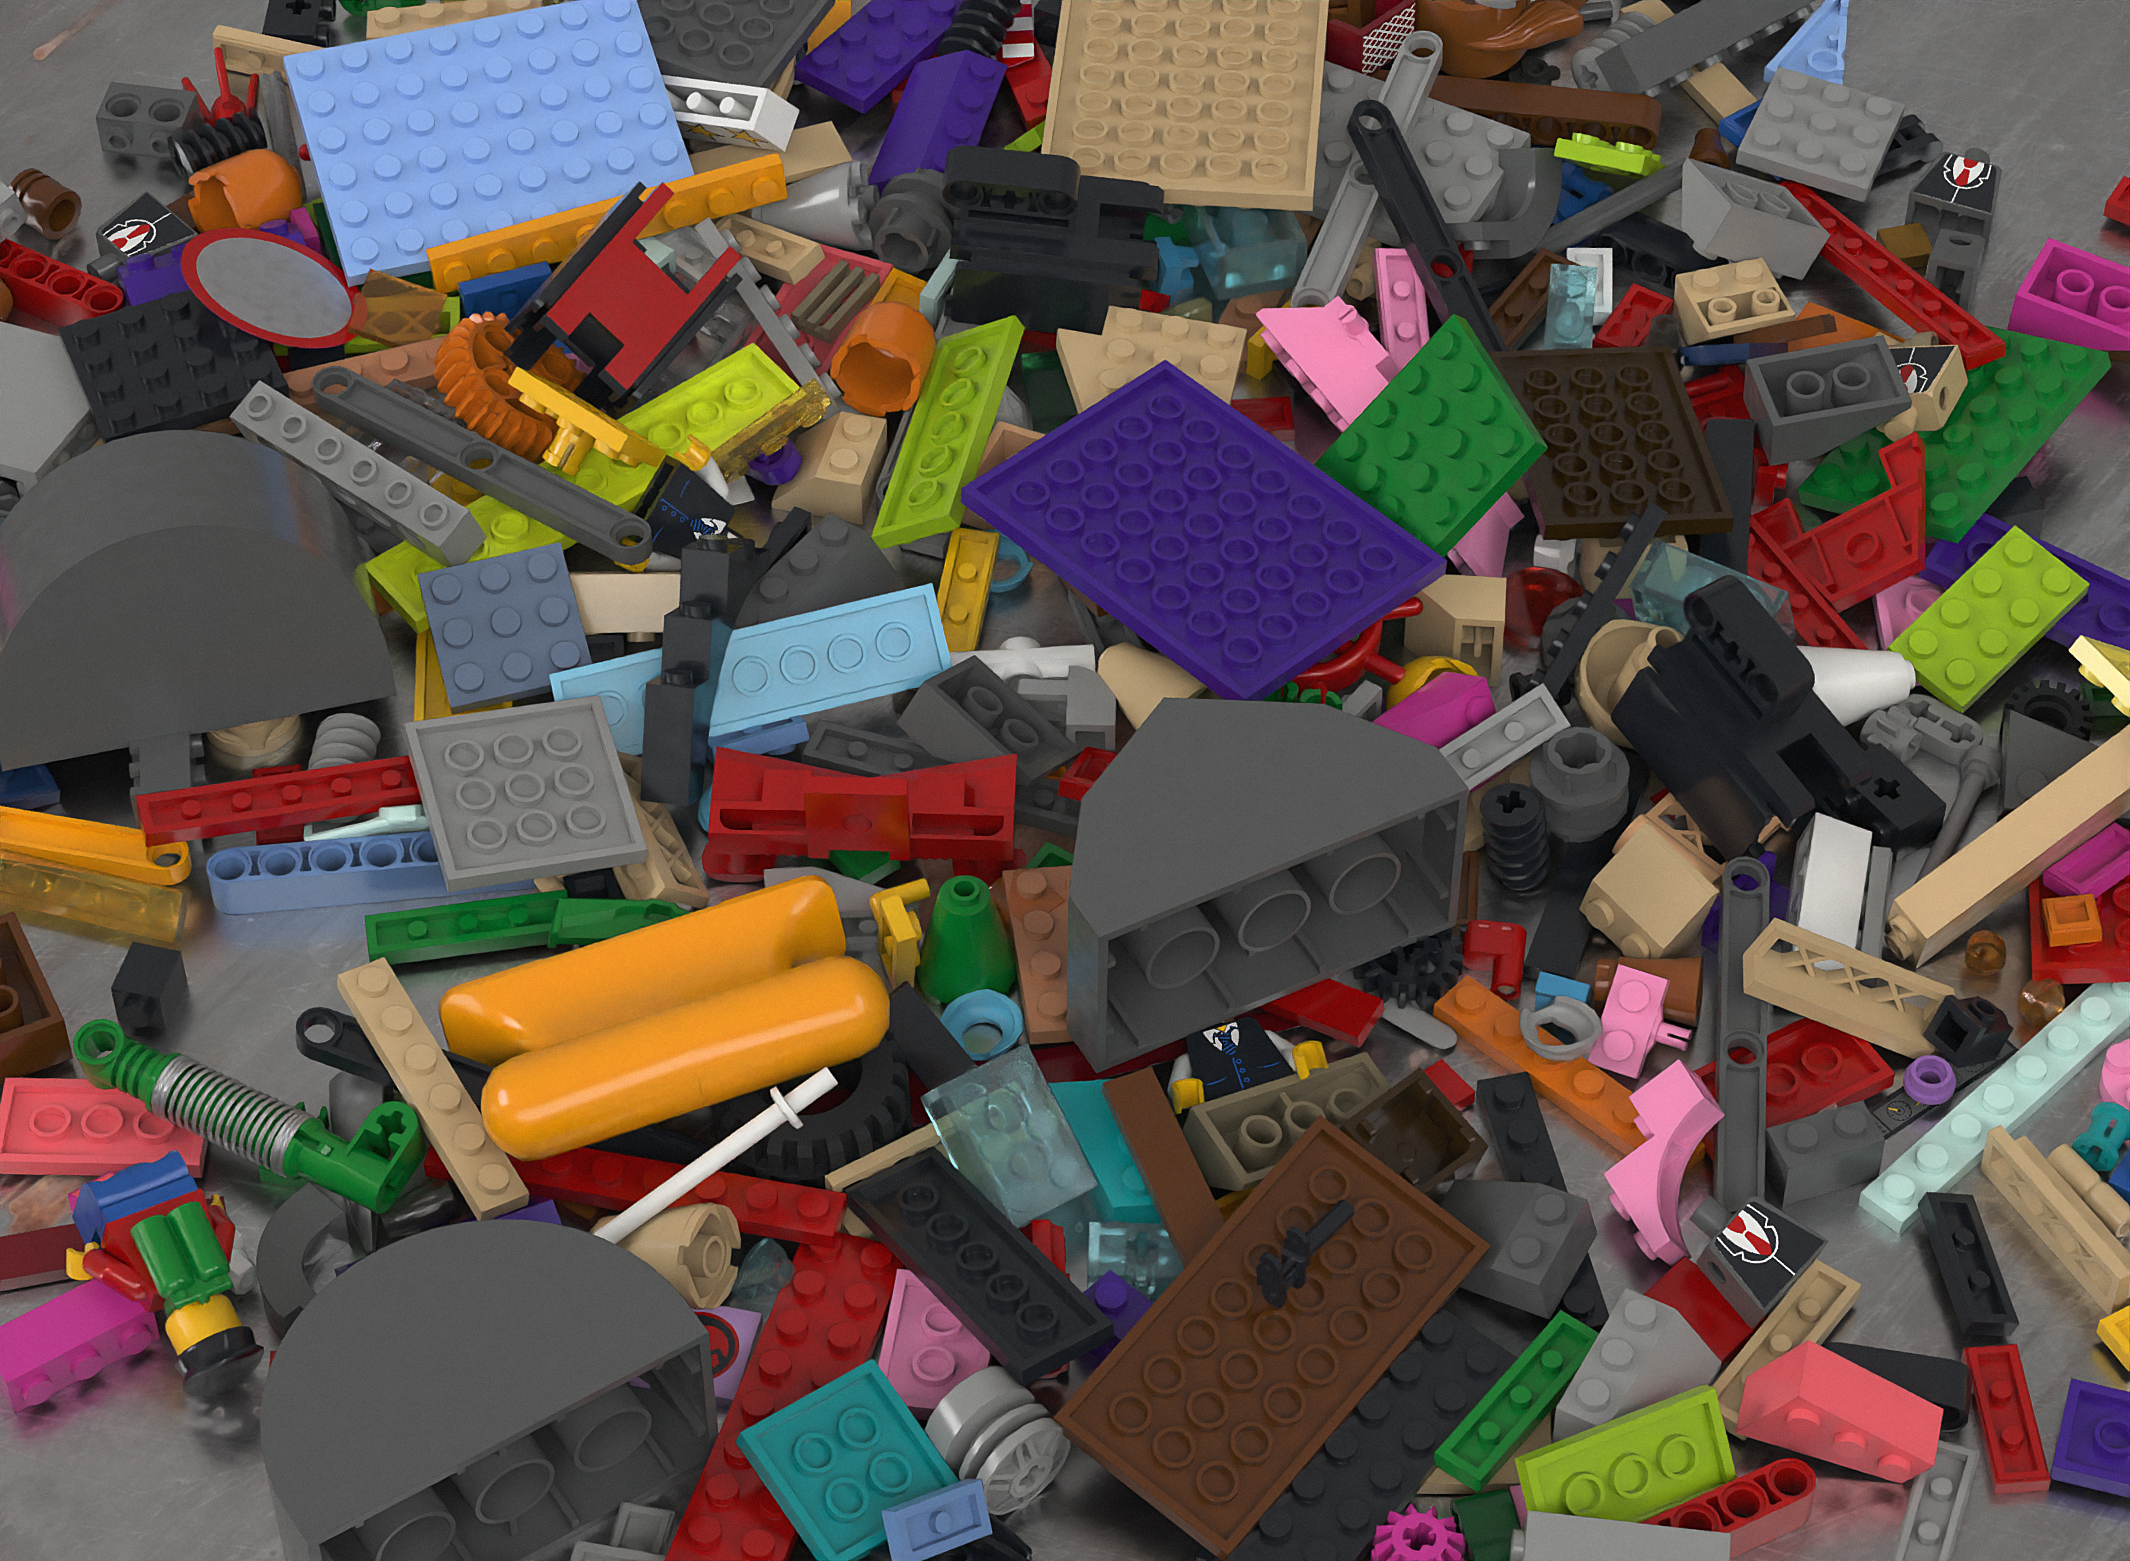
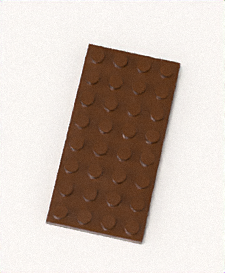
M1319 1115L1053 1417V1420L1062 1427L1063 1435L1211 1553L1226 1561V1558L1229 1557L1235 1548L1241 1545L1259 1524V1520L1269 1508L1273 1507L1292 1485V1481L1303 1468H1306L1321 1451L1332 1434L1355 1411L1360 1401L1388 1372L1390 1366L1421 1333L1423 1327L1437 1314L1487 1254L1491 1245ZM1339 1200L1349 1202L1354 1208V1216L1310 1258V1265L1306 1268V1284L1300 1289L1291 1287L1286 1292V1304L1281 1308L1268 1304L1263 1297L1262 1287L1257 1285L1256 1267L1261 1263L1259 1257L1265 1252L1271 1253L1281 1263L1283 1241L1288 1237L1286 1231L1290 1227H1297L1306 1233Z

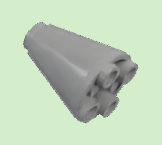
M858 160L841 163L786 186L787 199L752 208L753 220L837 249L863 251L875 248L868 223L872 208L881 198L877 185H869L865 162Z

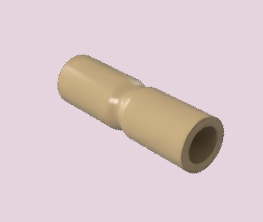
M2062 1144L2053 1150L2048 1156L2047 1161L2117 1238L2127 1235L2130 1232V1205L2109 1184L2103 1182L2099 1174L2069 1144Z

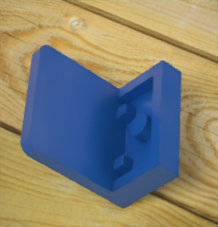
M544 261L458 283L463 318H469L474 313L482 316L485 312H491L495 317L501 313L506 314L510 321L552 274L548 262ZM558 338L553 343L557 348L564 347V354L573 353Z

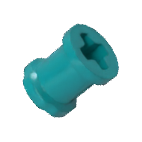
M2101 1102L2091 1112L2090 1118L2092 1122L2087 1131L2075 1138L2072 1148L2095 1171H2111L2118 1162V1150L2124 1141L2130 1139V1112L2116 1103ZM2112 1120H2116L2114 1128L2109 1126ZM2095 1146L2101 1148L2097 1154L2093 1153Z

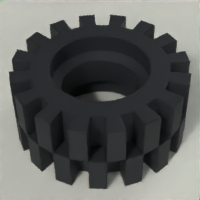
M2040 680L2039 688H2036L2032 681L2024 683L2023 691L2017 687L2012 691L2011 698L2007 697L1999 733L2001 735V746L2004 720L2010 710L2037 721L2055 723L2063 729L2061 731L2089 742L2094 718L2093 711H2089L2090 703L2087 698L2079 701L2081 692L2075 688L2069 693L2065 692L2066 684L2061 682L2057 683L2056 688L2049 687V680Z

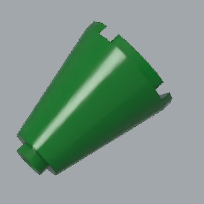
M968 875L956 876L947 880L939 890L919 951L921 962L916 967V977L920 990L932 1003L940 1007L941 1002L950 1004L959 996L976 990L990 989L1007 996L1010 993V986L1017 977L1014 951L988 886L981 879Z

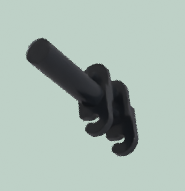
M1339 1200L1306 1233L1297 1227H1290L1286 1231L1288 1237L1283 1241L1281 1263L1271 1253L1265 1252L1259 1257L1261 1263L1256 1267L1257 1285L1262 1287L1263 1297L1268 1304L1281 1308L1286 1304V1292L1291 1287L1300 1289L1306 1284V1268L1310 1265V1258L1354 1216V1208L1349 1202Z

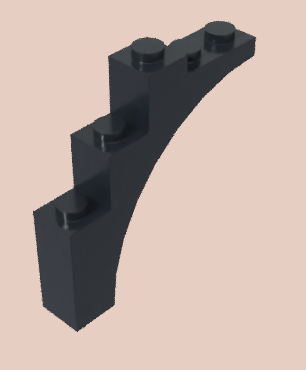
M705 534L700 535L698 540L682 548L679 607L664 615L661 674L646 683L640 801L689 806L703 795L710 723L726 649L736 619L748 593L757 579L769 568L770 549L755 547V541L752 539H728V537L722 535Z

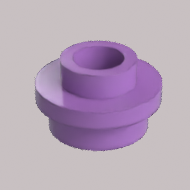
M1925 1055L1917 1058L1907 1067L1904 1073L1903 1086L1906 1093L1915 1101L1926 1105H1937L1946 1102L1952 1097L1956 1087V1077L1946 1060L1934 1055Z

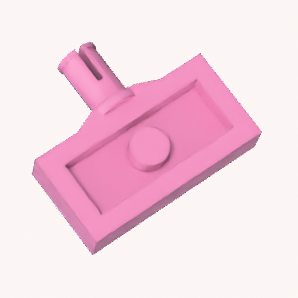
M1618 964L1601 1017L1602 1034L1590 1052L1588 1058L1590 1063L1639 1079L1646 1056L1656 1042L1686 1051L1689 1043L1672 1038L1670 1034L1690 1039L1692 1030L1663 1022V1003L1670 980Z

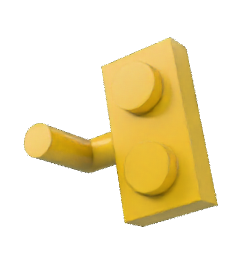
M925 878L876 892L869 899V906L878 925L877 953L893 990L904 981H907L914 988L915 967L919 966L921 962L916 944L917 941L922 940V931L913 910L906 912L904 905L930 898V889Z

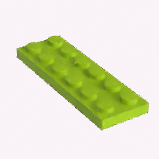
M1015 315L938 340L931 368L921 390L871 538L881 550L900 544H909L917 539L938 533H948L960 527L966 508L961 503L962 487L976 478L1025 329Z

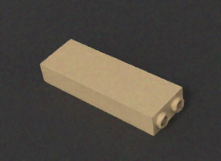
M2130 724L1895 898L1884 929L1886 933L1884 939L1891 952L1901 961L1907 958L1912 966L1917 969L2040 877L2043 871L2130 809Z

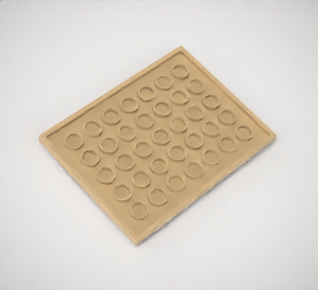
M1062 0L1041 153L1065 156L1075 160L1080 166L1081 175L1143 181L1149 183V185L1159 186L1164 191L1163 203L1188 204L1197 207L1207 205L1237 207L1240 209H1281L1289 212L1297 210L1313 211L1329 0Z

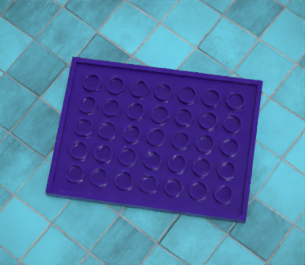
M1167 360L1157 364L962 487L961 490L962 504L1224 700L1262 701L1445 575L1447 565L1445 558Z

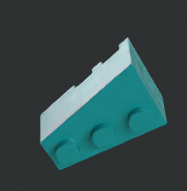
M1112 1079L1048 1083V1122L1054 1133H1058L1067 1150V1158L1073 1169H1077L1087 1188V1196L1113 1245L1166 1241V1229L1101 1092L1103 1082Z

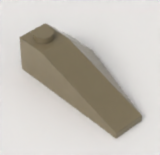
M1363 1052L1328 1063L1329 1068L1325 1070L1322 1068L1309 1070V1077L1304 1080H1300L1297 1073L1190 1107L1182 1132L1208 1186L1244 1191L1259 1185L1319 1115L1340 1129L1345 1121L1392 1087L1368 1053Z

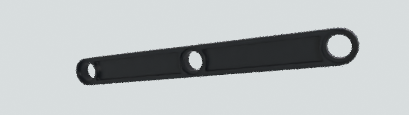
M1376 100L1358 102L1348 120L1347 128L1349 135L1442 326L1453 314H1456L1467 320L1487 352L1508 351L1392 113L1387 106ZM1359 117H1373L1380 123L1381 128L1378 130L1367 129L1360 123ZM1442 263L1447 265L1452 270L1453 276L1450 278L1438 276L1432 270L1431 264Z
M315 1007L306 1010L297 1019L295 1041L297 1049L302 1055L311 1060L399 1091L356 1018L329 1008ZM320 1024L331 1028L334 1035L326 1042L317 1043L309 1040L304 1033L309 1027ZM441 1049L482 1115V1089L494 1067ZM650 1125L585 1146L584 1148L688 1166L714 1146L656 1125ZM731 1160L721 1169L724 1172L735 1174L734 1160Z

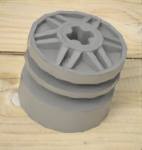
M991 1366L977 1371L957 1384L940 1401L929 1417L924 1430L955 1476L959 1477V1481L981 1479L988 1514L991 1513L993 1515H1004L1017 1510L1035 1498L1057 1475L1064 1465L1071 1448V1441L1063 1435L1062 1427L1053 1420V1416L1042 1404H1034V1396L1002 1366Z

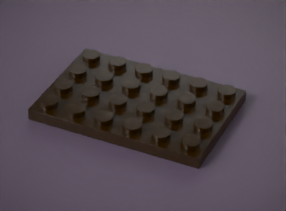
M1669 345L1487 352L1548 446L1547 450L1522 475L1543 540L1567 541L1585 538H1618L1619 532L1631 513L1635 512L1641 516L1651 502L1668 512L1653 537L1732 533L1735 517Z

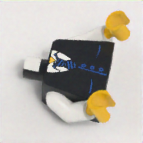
M690 434L687 437L691 444L684 454L675 451L673 454L674 458L666 454L632 514L642 518L649 524L654 545L653 553L647 560L639 564L625 565L614 561V564L633 573H640L642 571H680L682 548L698 540L700 535H722L728 537V539L744 538L743 535L728 527L735 513V508L727 502L729 488L716 461L711 457V450ZM637 535L627 536L628 538H623L621 543L627 546H634L639 544L643 538Z
M1247 1016L1231 1022L1225 1020L1201 1031L1189 1034L1185 1038V1054L1179 1056L1174 1062L1167 1091L1173 1101L1174 1114H1181L1182 1109H1188L1204 1102L1293 1075L1294 1072L1298 1073L1300 1080H1304L1309 1077V1070L1314 1068L1325 1070L1329 1067L1321 1042L1311 1040L1295 1046L1274 1032L1263 1030L1255 1018Z

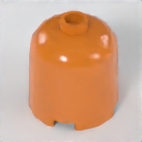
M268 149L246 151L197 171L189 178V185H194L195 197L188 200V206L193 221L200 233L221 228L260 230L259 226L261 224L278 219H283L290 223V211L301 208L303 205L300 174L283 156Z
M897 301L877 302L864 309L852 324L832 358L830 376L831 379H836L837 385L844 392L842 398L844 402L862 414L878 418L884 417L886 412H896L901 409L903 411L909 410L921 393L934 359L937 340L932 325L920 311L908 304Z

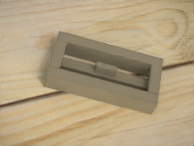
M841 259L791 313V321L797 330L830 344L879 291L880 276L871 273L866 277L863 268L856 266L853 270H850L849 262ZM855 286H857L858 288H857V289L853 292V294L842 304V300L845 298V296H846ZM830 313L833 314L823 326H820Z

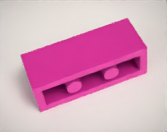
M95 1278L0 1326V1392L14 1413L31 1405L43 1403L52 1394L79 1380L93 1377L102 1368L127 1355L137 1354L143 1351L149 1344L160 1339L155 1314L145 1311L140 1302H131Z

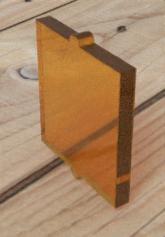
M370 269L361 294H356L353 304L356 307L347 332L392 348L432 339L433 334L440 331L441 323L438 320L447 295Z

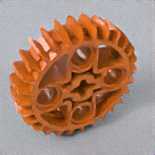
M485 312L482 316L474 313L469 318H463L442 341L441 346L437 350V356L433 361L436 367L433 375L435 379L440 381L437 386L438 392L447 395L444 404L455 408V419H463L469 425V431H475L481 437L534 464L537 461L539 463L544 462L545 460L542 456L546 449H549L560 426L555 423L557 419L547 413L541 414L519 401L523 392L508 384L517 366L503 352L521 331L517 328L511 335L503 328L508 324L509 319L503 313L496 317L491 312ZM552 344L529 372L558 383L570 392H573L587 374L575 368L577 360L568 359L563 353L564 347L557 348Z

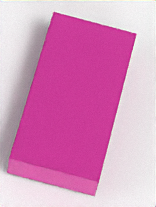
M2113 822L2043 871V885L2062 897L2094 894V898L2098 897L2130 874V831Z

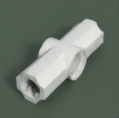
M1019 636L1004 641L999 649L949 652L952 666L976 655L1017 693L1019 679L1068 680L1069 666L1083 667L1095 672L1093 644L1041 647L1036 640Z

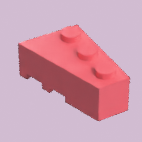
M1807 1340L1746 1377L1735 1433L1902 1484L1934 1466L1944 1409Z

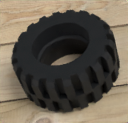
M888 1028L878 1047L860 1058L828 1068L837 1080V1085L853 1093L846 1101L823 1113L797 1115L803 1123V1126L799 1129L793 1127L787 1120L733 1159L736 1167L735 1173L826 1190L825 1175L908 1135L912 1123L908 1069L906 1067L905 1054L901 1044L894 1040V1033ZM817 1072L712 1105L711 1112L716 1141L720 1143L769 1108L768 1104L773 1099L770 1090L776 1086L782 1092L792 1086L802 1084ZM860 1179V1180H858V1181H856V1182H854V1183H852V1184H850V1185H848V1186H846V1187H844V1188H842V1189H847V1188H849V1187H851V1186H853V1185L859 1183L862 1179Z

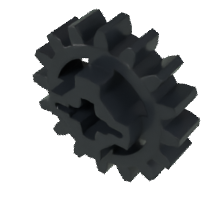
M1452 927L1429 937L1427 935L1417 938L1415 943L1403 948L1402 946L1392 948L1391 952L1354 967V979H1363V991L1365 993L1378 990L1379 998L1383 999V1003H1386L1392 997L1398 999L1397 1003L1400 1009L1406 1007L1408 1000H1415L1420 1008H1425L1427 997L1431 996L1438 1001L1445 995V988L1451 990L1457 984L1458 976L1462 975L1464 955H1461V939H1451ZM1410 955V960L1408 962L1405 961L1406 956Z

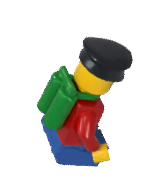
M172 1150L163 1158L153 1163L140 1162L119 1170L115 1175L104 1181H88L83 1183L72 1218L84 1241L85 1251L78 1252L73 1248L66 1249V1274L75 1280L85 1281L95 1278L131 1302H140L144 1310L149 1313L165 1309L167 1315H169L165 1328L178 1356L174 1361V1367L184 1378L183 1391L191 1397L209 1398L225 1394L247 1379L260 1364L264 1355V1347L256 1344L253 1331L249 1326H242L230 1299L227 1296L218 1294L233 1288L228 1274L230 1272L229 1264L235 1238V1225L226 1214L217 1193L211 1195L213 1203L207 1206L204 1193L201 1188L198 1189L192 1175L190 1176L182 1156L178 1151Z

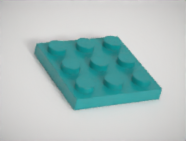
M873 1358L740 1432L735 1441L817 1561H859L871 1554L872 1549L888 1542L881 1511L960 1482Z

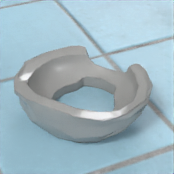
M1557 996L1551 1005L1531 1013L1527 1008H1523L1520 1013V1030L1527 1046L1539 1056L1554 1062L1566 1063L1585 1056L1592 1051L1597 1039L1602 1034V1022L1595 1010L1584 1002L1568 996ZM1553 1022L1557 1026L1570 1031L1575 1036L1577 1042L1571 1045L1558 1046L1542 1044L1538 1038L1536 1027L1544 1023Z

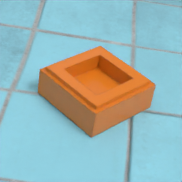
M2094 894L2042 899V913L2050 947L2102 941V928Z

